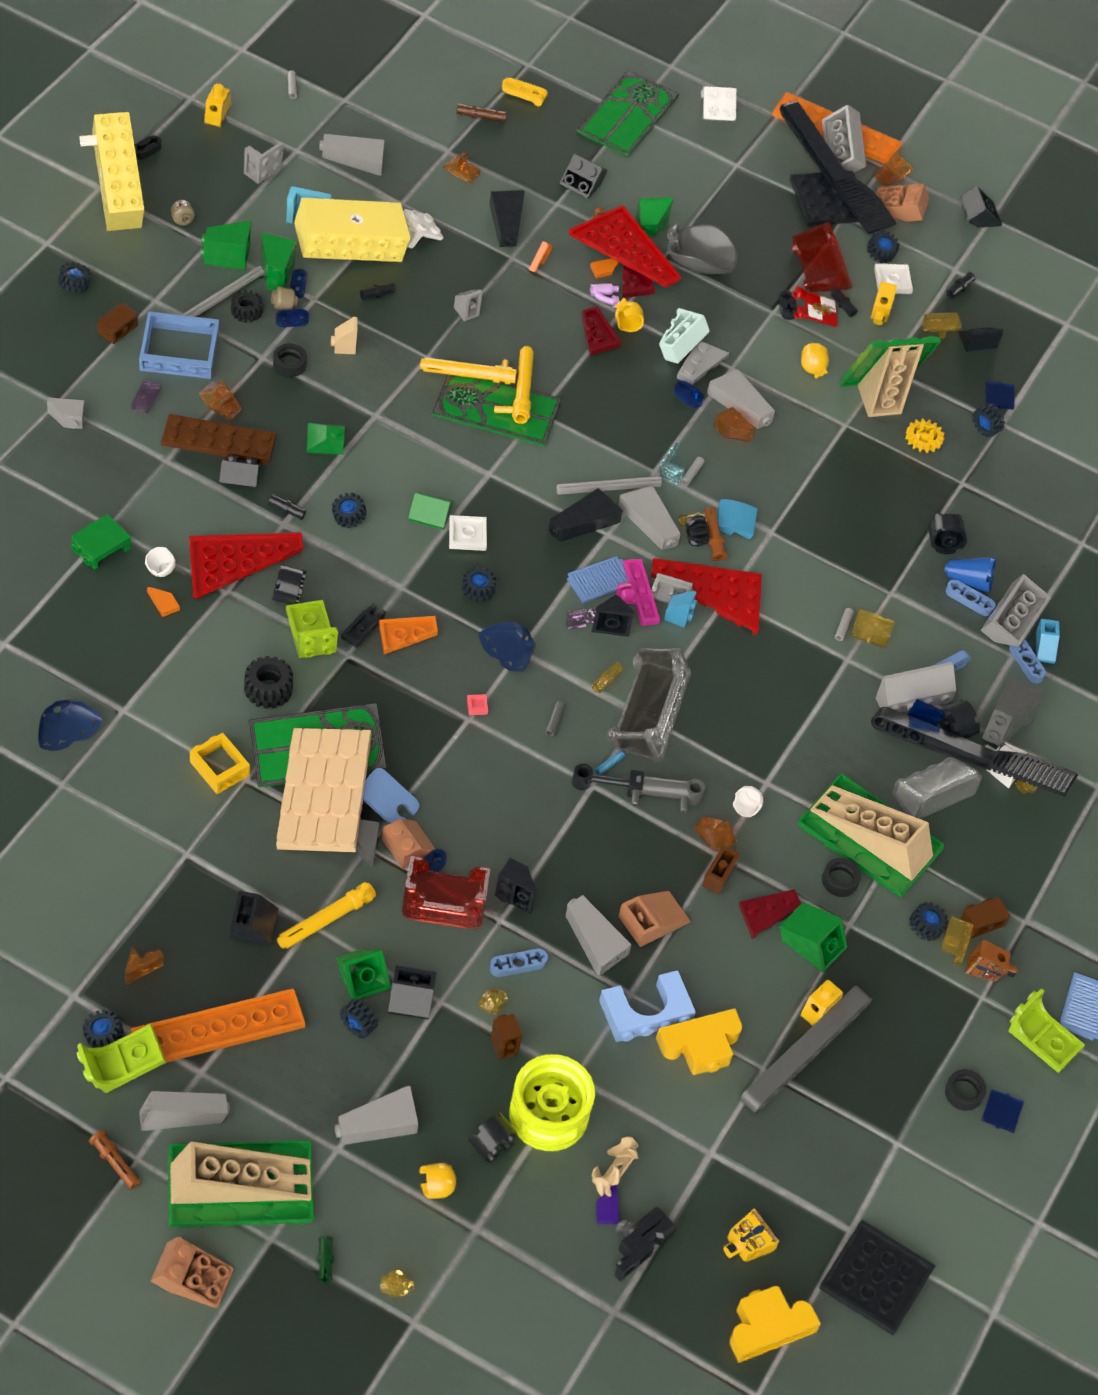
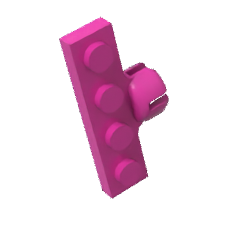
M642 559L624 560L623 568L628 582L618 584L616 595L622 598L626 604H632L636 607L641 626L659 624L660 617Z

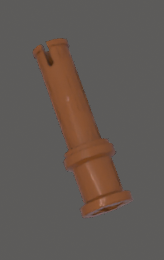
M711 506L710 513V509L707 507L704 509L710 534L708 543L713 553L711 558L713 561H722L728 557L724 549L725 540L721 537L716 508Z
M105 1130L95 1133L90 1138L89 1143L97 1148L102 1159L110 1163L129 1190L136 1188L141 1181L117 1152L118 1146L115 1143L112 1144L106 1136L107 1132ZM118 1164L121 1165V1167L125 1170V1172H126L128 1175H126V1174L123 1172V1170L120 1168V1166H119Z

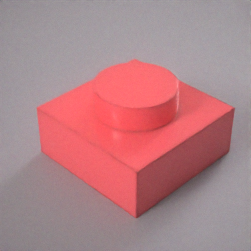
M486 694L467 695L468 715H488Z

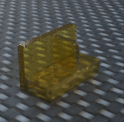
M955 312L925 314L921 327L923 331H938L940 338L944 339L946 331L961 330L962 325L958 313Z
M860 609L850 636L886 648L895 621Z
M951 917L941 950L955 955L953 964L961 966L974 924Z

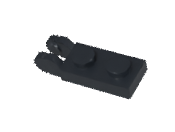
M371 604L341 634V639L357 648L376 628L379 620H383L387 612L382 609L376 616H373L372 614L376 611L377 605Z

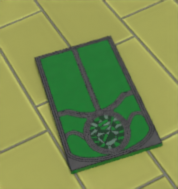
M628 70L578 128L577 133L629 157L678 98L679 94Z
M447 375L432 415L545 447L562 398L530 390V417L526 423L519 424L514 421L512 413H495V406H513L516 398V385H508L505 382L493 383L492 380Z
M377 702L249 720L258 788L286 783L294 728L371 730L372 736L367 773L372 772L376 768L387 770L388 765L386 764Z

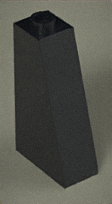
M524 190L491 191L489 204L499 247H516Z
M597 488L551 518L548 531L553 537L562 542L620 523L623 510Z

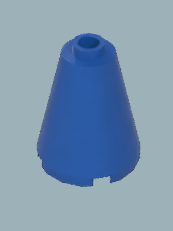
M996 557L950 559L949 563L946 562L944 573L950 579L959 580L970 587L990 593L994 580Z

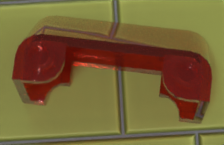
M830 222L791 236L793 240L791 244L794 254H798L805 274L803 284L806 290L810 292L833 291L835 288L840 291L853 288Z
M411 856L402 904L403 916L417 921L468 929L479 928L483 921L490 868L475 867L470 870L469 877L431 872L429 871V863L426 859Z

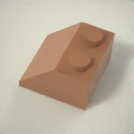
M399 819L383 827L382 841L402 869L437 853V850L416 821Z

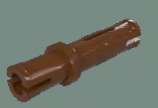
M458 104L456 114L471 116V118L478 117L505 122L507 112L479 108L476 105Z

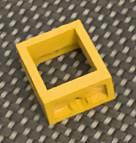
M223 732L217 736H212L205 743L196 745L190 750V763L216 794L250 776V764ZM222 747L237 765L216 775L202 758Z

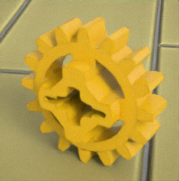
M916 419L914 423L911 422L909 427H907L905 439L909 440L908 445L913 444V449L919 448V452L925 450L926 453L929 450L935 452V449H939L944 440V432H941L942 427H936L937 423L932 424L931 420L925 422L924 419H921V422Z

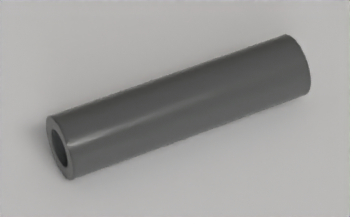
M557 701L545 731L547 736L552 737L555 734L565 707V703L562 701Z

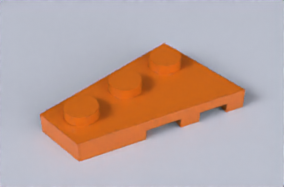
M435 616L379 620L384 655L438 635Z

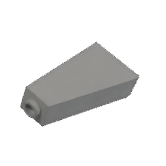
M324 134V140H320L319 151H323L322 158L372 174L381 175L384 140Z
M738 369L710 381L707 394L751 425L759 429L772 423L775 410Z
M653 486L620 495L618 506L623 510V513L661 550L678 546L681 534Z
M583 895L578 899H572L567 904L566 918L598 976H601L629 955L631 944Z
M410 1086L401 1088L338 1116V1125H335L334 1128L336 1138L340 1137L341 1145L416 1134L418 1119Z
M151 1091L139 1111L141 1131L222 1123L225 1117L229 1115L230 1104L227 1102L226 1094Z

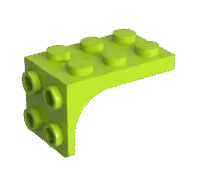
M323 600L286 605V613L299 658L336 653L338 630L336 627L331 628Z
M1041 988L1038 992L1033 991L1029 995L1026 1004L1021 1003L1015 1010L1016 1014L1010 1020L1011 1026L1008 1031L1056 1072L1060 1073L1084 1048L1085 1044L1049 1015L1042 1003V996L1045 990Z
M151 1024L104 1047L88 1048L82 1043L77 1045L79 1050L77 1057L84 1064L85 1070H83V1074L88 1082L91 1081L97 1089L100 1088L105 1093L167 1063Z

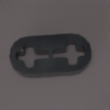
M151 135L134 145L136 158L145 159L161 149V138Z
M782 291L778 300L781 316L786 320H793L795 318L794 312H797L796 300L793 298L792 292Z

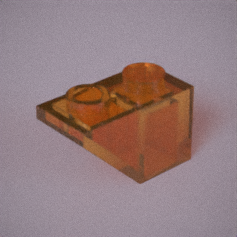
M895 152L874 177L883 186H889L903 180L914 167L902 155Z
M223 380L209 383L199 393L210 409L229 420H232L243 409Z
M734 407L716 415L714 428L724 438L744 442L752 441L755 429Z
M707 816L701 818L699 823L693 825L694 830L712 850L720 851L723 845L729 848L737 843L730 822Z

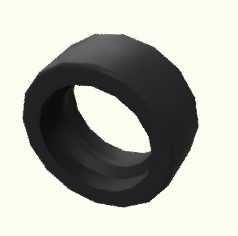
M287 343L276 348L273 355V367L278 374L285 377H296L305 371L307 354L301 346ZM284 356H294L300 362L289 365L281 362L280 359Z
M846 858L832 859L826 864L822 875L824 888L830 894L837 897L852 895L857 890L861 880L859 867L853 861ZM843 870L847 872L853 879L852 883L848 885L836 883L830 876L831 871Z
M968 1069L954 1072L945 1086V1095L948 1102L953 1107L963 1111L977 1108L986 1094L984 1079L978 1073ZM958 1081L972 1084L977 1090V1096L973 1099L959 1096L954 1089V1084Z

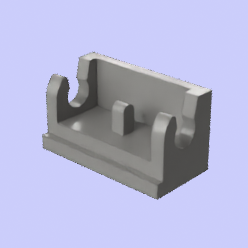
M657 573L652 587L654 600L669 604L673 595L693 591V583Z

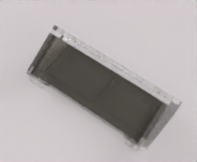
M639 648L637 655L633 659L637 673L618 727L616 725L611 726L607 736L615 749L624 750V752L653 761H662L692 673L681 648Z

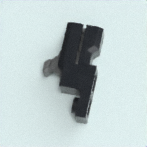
M655 1207L635 1223L622 1220L617 1224L615 1231L623 1232L625 1236L618 1249L624 1257L616 1264L617 1269L614 1275L620 1282L652 1256L653 1245H662L675 1234V1224L668 1217L664 1219L666 1215L660 1208Z

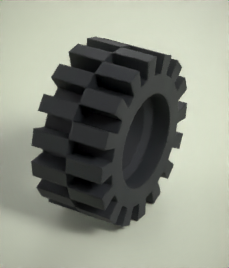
M244 290V293L238 291V294H234V297L231 299V314L234 315L235 319L238 318L240 322L244 320V323H247V320H249L251 323L253 319L257 321L258 317H261L263 313V300L261 296H258L257 292L253 294L252 290H250V293ZM242 305H251L253 307L244 308Z

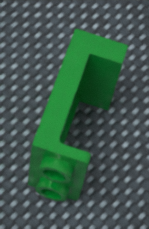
M106 514L71 536V548L75 554H79L83 558L86 565L96 570L100 560L121 548L124 552L130 550L131 536Z

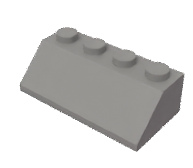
M846 105L822 119L824 139L844 170L855 173L866 167L860 112Z
M1023 574L1010 585L981 631L993 642L1018 647L1051 597Z
M952 662L883 676L876 695L879 707H888L899 712H912L919 708H930L937 704L951 702L956 693L954 665Z

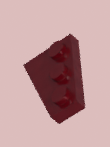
M625 265L622 266V298L654 294L655 288L651 279Z
M598 306L582 310V321L589 356L620 347L621 341Z
M793 889L740 901L738 906L753 939L760 932L770 929L778 921L788 918L801 905L796 890Z

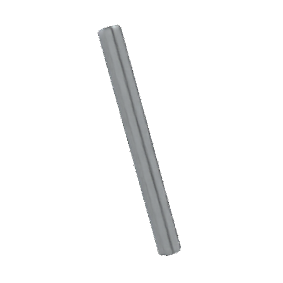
M261 266L256 267L182 315L199 316L264 274L263 268Z
M660 476L564 483L557 484L556 492L558 495L593 492L597 488L601 491L646 488L649 486L660 487L662 480Z

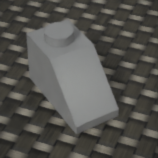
M469 290L455 296L454 309L464 321L479 316L482 291Z
M47 397L48 413L63 427L72 429L83 428L84 400Z

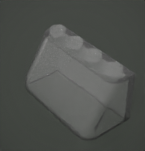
M948 757L937 765H930L926 770L916 771L910 777L897 780L894 784L892 795L906 814L922 819L975 795L982 776L978 770L956 758Z

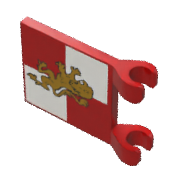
M800 286L795 288L796 292H792L793 298H804L805 308L798 306V312H794L796 319L806 318L833 327L838 326L835 300L807 292Z

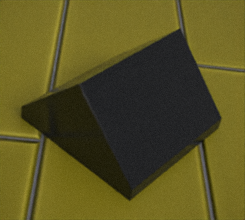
M985 327L958 330V334L966 352L994 349L999 346L1003 328Z
M614 595L596 607L592 632L629 637L634 611L619 596Z

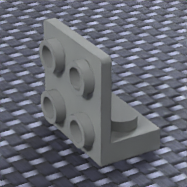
M279 142L263 154L251 146L245 148L244 174L259 184L267 180L275 172L280 171L282 168L283 144Z

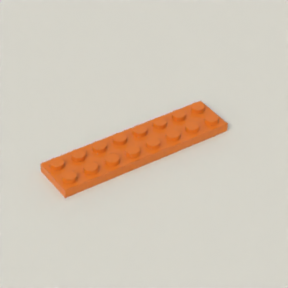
M786 92L773 110L772 115L784 120L780 113V106L792 101H798L824 138L822 119L834 112ZM861 124L865 156L889 166L903 142Z
M294 988L150 1023L155 1030L166 1062L305 1028V1021ZM149 1024L142 1025V1026H138V1027H134V1028H130V1029H131V1033H133V1032H135V1031H137V1030H139V1029H141V1028H143V1027H145V1026H147V1025H149Z

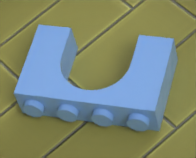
M678 970L658 976L656 987L664 1003V1010L656 1015L645 1016L635 1012L628 1004L621 985L601 991L599 1001L616 1042H627L641 1035L649 1036L653 1032L658 1031L659 1028L694 1018L695 1009Z

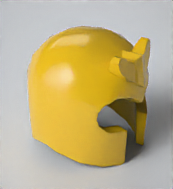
M623 298L615 305L618 327L620 330L627 332L638 331L644 323L642 307L636 302L626 301V298Z
M817 343L807 344L801 353L803 369L807 373L814 374L816 379L827 374L826 369L829 364L828 349Z
M435 1163L420 1168V1174L426 1173L427 1183H422L421 1187L428 1199L445 1198L453 1193L456 1187V1176L451 1165Z

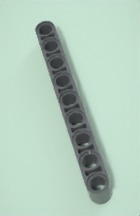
M857 985L854 986L742 1094L740 1101L755 1114L758 1113L868 1007L872 998Z

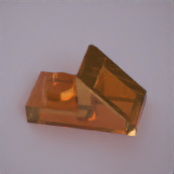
M467 152L453 156L443 165L444 169L468 183H471L480 175V169L467 162Z
M132 947L125 970V982L127 985L164 966V955L160 949L155 952H149L143 958H140Z

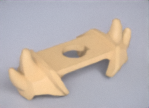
M624 1137L621 1139L620 1144L608 1149V1155L614 1156L616 1159L604 1176H601L598 1166L594 1168L592 1182L596 1185L600 1196H603L605 1193L610 1197L612 1195L610 1187L619 1184L621 1176L634 1159H638L636 1148L639 1145L632 1137Z

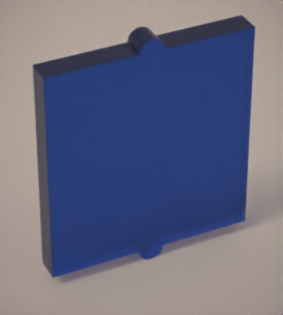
M986 381V404H994V407L997 406L998 409L1014 410V385Z
M916 699L907 715L937 726L945 711Z
M992 1089L981 1121L995 1126L996 1129L1001 1128L1014 1133L1024 1101L1013 1098L1010 1094H1003Z

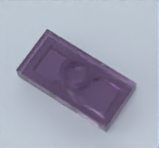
M144 380L131 404V409L148 414L161 390V384Z

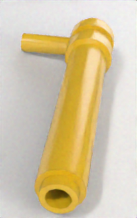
M525 346L520 350L516 398L513 406H495V413H512L514 421L519 424L526 423L530 417V389L534 351L529 346Z
M427 357L421 359L420 369H423L424 372L492 380L493 383L505 382L508 385L510 383L515 384L516 369L508 367L509 361L507 359L502 361L501 366L495 365V367Z
M364 882L360 884L356 890H350L346 893V896L281 933L277 938L278 944L283 949L290 948L352 910L360 909L364 903L368 904L376 897L374 888L369 883Z

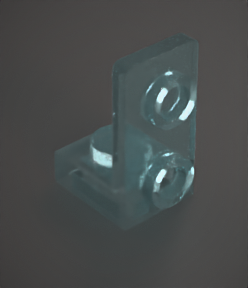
M678 442L674 447H670L667 458L663 459L659 466V469H661L660 477L677 485L681 483L680 481L685 470L678 465L672 464L678 455L680 447Z

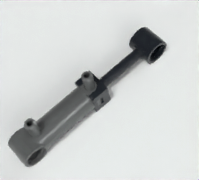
M588 764L577 765L572 777V785L578 790L588 789L592 782L628 787L627 797H632L631 805L633 807L639 805L641 795L679 799L681 813L687 812L688 804H700L706 788L704 782L697 778L690 779L689 781L644 776V771L637 770L630 771L629 779L593 775V769Z

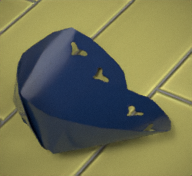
M507 621L492 625L479 632L480 642L484 650L491 657L499 659L504 668L510 671L525 670L536 647L526 627L516 622ZM523 633L528 636V640H524Z
M55 701L41 715L38 729L39 746L41 749L49 751L65 749L74 741L85 740L92 736L100 727L103 718L96 710L81 701ZM61 707L60 712H53L54 708ZM59 740H61V741H66V742H63V743H61L60 745H58V744H59Z

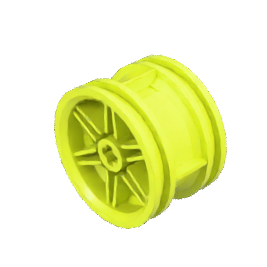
M543 1055L526 1063L516 1077L509 1108V1119L511 1125L517 1131L518 1137L533 1148L544 1151H558L574 1145L587 1129L595 1098V1087L590 1074L577 1061L562 1055ZM540 1086V1090L536 1091L534 1087ZM573 1099L576 1101L575 1104H571L570 1102Z

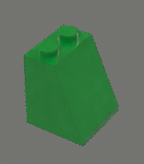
M251 221L207 227L206 234H202L201 245H204L201 250L204 264L245 270L251 244Z
M262 232L261 264L264 270L266 288L270 291L276 290L278 287L286 288L295 266L296 240Z
M805 902L795 909L779 926L782 941L822 972L848 947L842 918Z

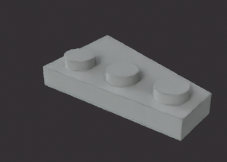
M700 341L690 352L679 370L677 378L693 385L704 377L710 369L716 368L722 360L725 361L729 358L730 353Z

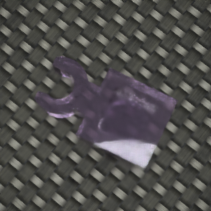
M585 608L567 611L566 626L568 630L586 627L588 622L593 624L596 608H592L588 612Z

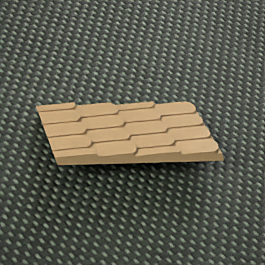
M293 729L277 832V850L356 852L372 736L371 730Z

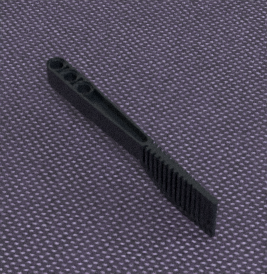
M798 101L782 104L780 106V113L832 187L835 188L837 194H840L839 196L842 197V200H844V203L849 207L848 209L851 210V213H853L865 232L870 234L896 226V221L881 199L864 183L846 173Z
M888 707L879 708L871 719L872 726L878 731L989 771L993 769L995 773L998 771V774L1003 773L1004 776L1007 774L1009 778L1012 776L1015 780L1016 778L1018 781L1023 780L1024 783L1028 782L1029 785L1033 784L1035 787L1038 786V788H1043L1064 797L1078 777V773L1042 758L1018 752L994 751Z

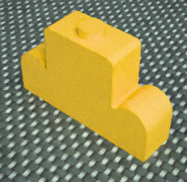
M734 1008L659 1028L656 1040L663 1056L667 1059L675 1060L683 1053L693 1075L708 1071L712 1073L730 1065L733 1056L730 1044L737 1042L742 1024Z
M778 1286L764 1291L755 1290L739 1302L736 1311L742 1324L734 1328L730 1337V1346L740 1363L814 1334L821 1323L812 1306L805 1301L796 1302L792 1309H790Z

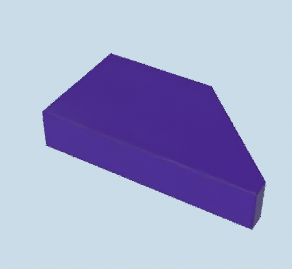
M613 1185L610 1188L612 1194L610 1197L604 1193L596 1201V1224H618L617 1185Z

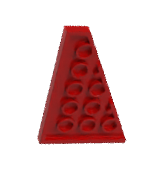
M623 205L569 229L568 234L571 237L666 288L681 280L678 272Z
M302 532L189 536L193 599L200 598L303 552Z
M653 558L652 578L656 579L657 573L693 583V591L696 592L695 600H698L697 602L704 607L707 605L716 610V614L729 621H733L740 627L743 625L753 631L752 634H758L762 573Z

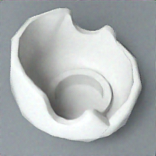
M156 547L146 555L145 564L148 570L156 577H165L174 570L175 559L167 548Z
M743 786L735 793L733 807L739 815L750 818L761 810L763 796L755 787Z

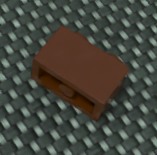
M123 303L119 304L97 321L98 334L114 345L138 326V313Z
M723 845L706 872L702 886L720 895L737 867L740 853Z
M999 897L994 899L988 898L978 905L972 904L964 909L961 921L971 938L1005 927L1010 914Z
M503 1014L493 1021L490 1041L499 1060L519 1054L523 1034L514 1014Z

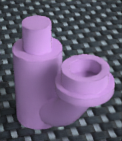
M612 283L590 285L591 296L615 308V305L619 302V297L612 294L619 292V286H612Z

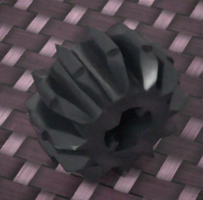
M703 515L688 518L685 526L690 545L698 547L707 544L709 541V530L706 519Z

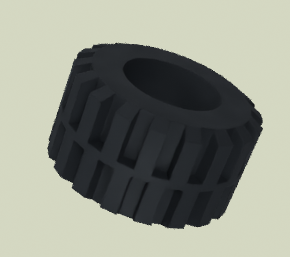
M265 656V658L259 657L257 661H251V665L246 667L244 692L251 703L255 702L258 707L264 706V708L268 709V707L276 708V705L282 706L284 702L289 700V696L292 695L293 671L290 669L289 664H285L283 659L278 660V657L275 656L273 658H269L270 656ZM273 680L277 683L267 685L262 683L261 681Z

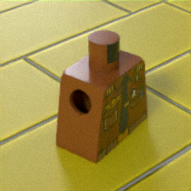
M983 939L968 956L965 973L995 982L1004 974L1014 977L1017 972V966L1009 963L1011 954L1008 951Z

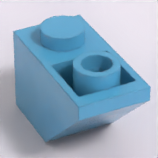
M689 591L673 595L666 609L664 620L685 628L687 622L692 621L695 613L694 609L698 601L695 600L696 592Z
M1041 619L1035 632L1036 657L1040 662L1055 664L1060 637L1059 621Z

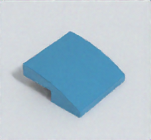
M721 499L717 513L720 531L730 536L735 532L750 540L754 535L758 508L734 500Z

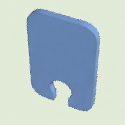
M376 768L366 778L363 801L389 824L399 819H406L397 813L399 805L405 806L412 816L419 809L418 800L384 769Z

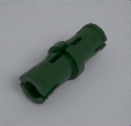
M321 1236L318 1239V1281L324 1283V1276L326 1274L327 1283L333 1280V1238L326 1236L325 1245L324 1236Z

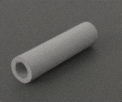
M293 70L288 71V96L290 99H296L297 97L296 72Z
M702 457L696 458L680 482L683 486L690 484L705 461Z
M845 609L835 634L836 640H844L854 613L853 609Z

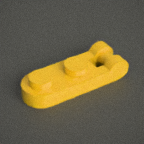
M506 78L502 82V90L505 93L531 101L536 106H541L548 94L543 88L514 78Z

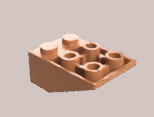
M925 184L878 187L876 195L884 203L893 218L906 222L923 220L929 202Z
M669 891L637 896L621 904L618 916L639 947L691 922Z
M177 1237L167 1242L151 1282L173 1294L218 1308L234 1268L181 1237Z

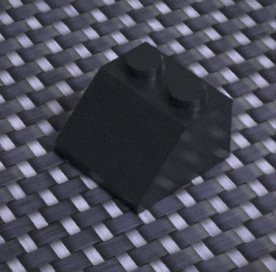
M978 186L961 196L963 201L962 207L967 212L966 218L970 224L973 223L977 228L1000 227L1002 225L994 201Z

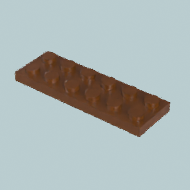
M169 414L161 445L223 457L237 455L242 460L252 457L257 458V462H262L261 464L269 465L276 433Z

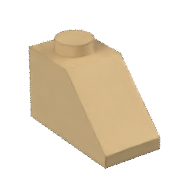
M353 317L335 328L334 336H331V346H334V354L356 353L357 317Z

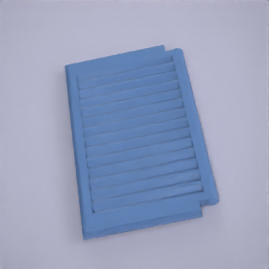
M617 556L567 574L569 576L567 580L582 604L616 592L619 583L628 582L623 568L624 561L618 559Z
M1074 972L1059 1023L1070 1033L1092 1041L1094 1038L1098 1040V980Z

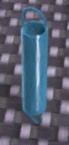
M622 751L614 754L595 769L596 775L601 776L625 758L626 753L624 754Z

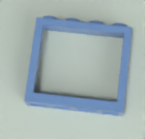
M148 311L139 358V371L211 379L219 335V320ZM153 328L212 335L208 361L148 354Z

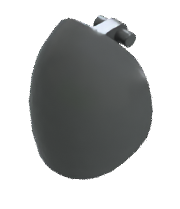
M674 224L668 230L667 238L669 243L667 251L680 266L702 274L719 275L732 273L735 270L738 258L735 245L730 237L719 227L704 224L680 229L678 224Z

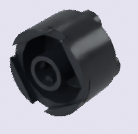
M942 513L934 515L928 525L932 548L936 549V552L940 554H953L960 547L961 549L964 548L967 543V536L962 516L959 514Z
M281 564L272 600L289 605L299 604L307 570Z
M962 699L940 709L941 719L939 720V725L941 729H946L948 732L965 739L980 732L979 722L976 723L974 719L977 716L976 712L967 700L963 701Z
M499 1113L485 1121L478 1128L479 1134L476 1136L473 1133L468 1141L482 1158L490 1164L498 1158V1153L502 1149L507 1151L515 1144L514 1140L518 1137V1134L507 1119Z

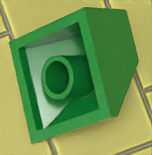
M673 197L639 199L636 222L648 236H656L668 224Z
M308 423L307 453L343 455L345 426Z
M381 949L353 951L336 957L341 978L351 1000L355 998L361 999L391 989Z

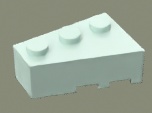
M678 308L676 318L672 319L670 329L666 330L659 343L665 360L679 363L710 332L704 315Z

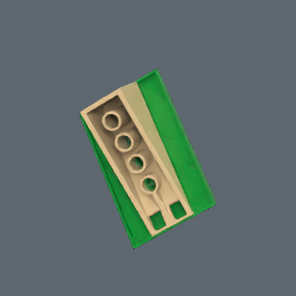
M927 336L922 339L913 337L905 340L892 339L888 342L884 340L870 342L865 351H862L857 361L845 372L839 382L840 386H858L868 417L902 414L915 371L941 343L940 337Z
M843 773L833 781L798 820V826L806 833L824 843V846L843 858L853 861L862 872L901 898L944 849V843L930 834L928 822L893 809Z
M311 1140L170 1144L168 1146V1227L203 1228L204 1226L311 1223L314 1220Z

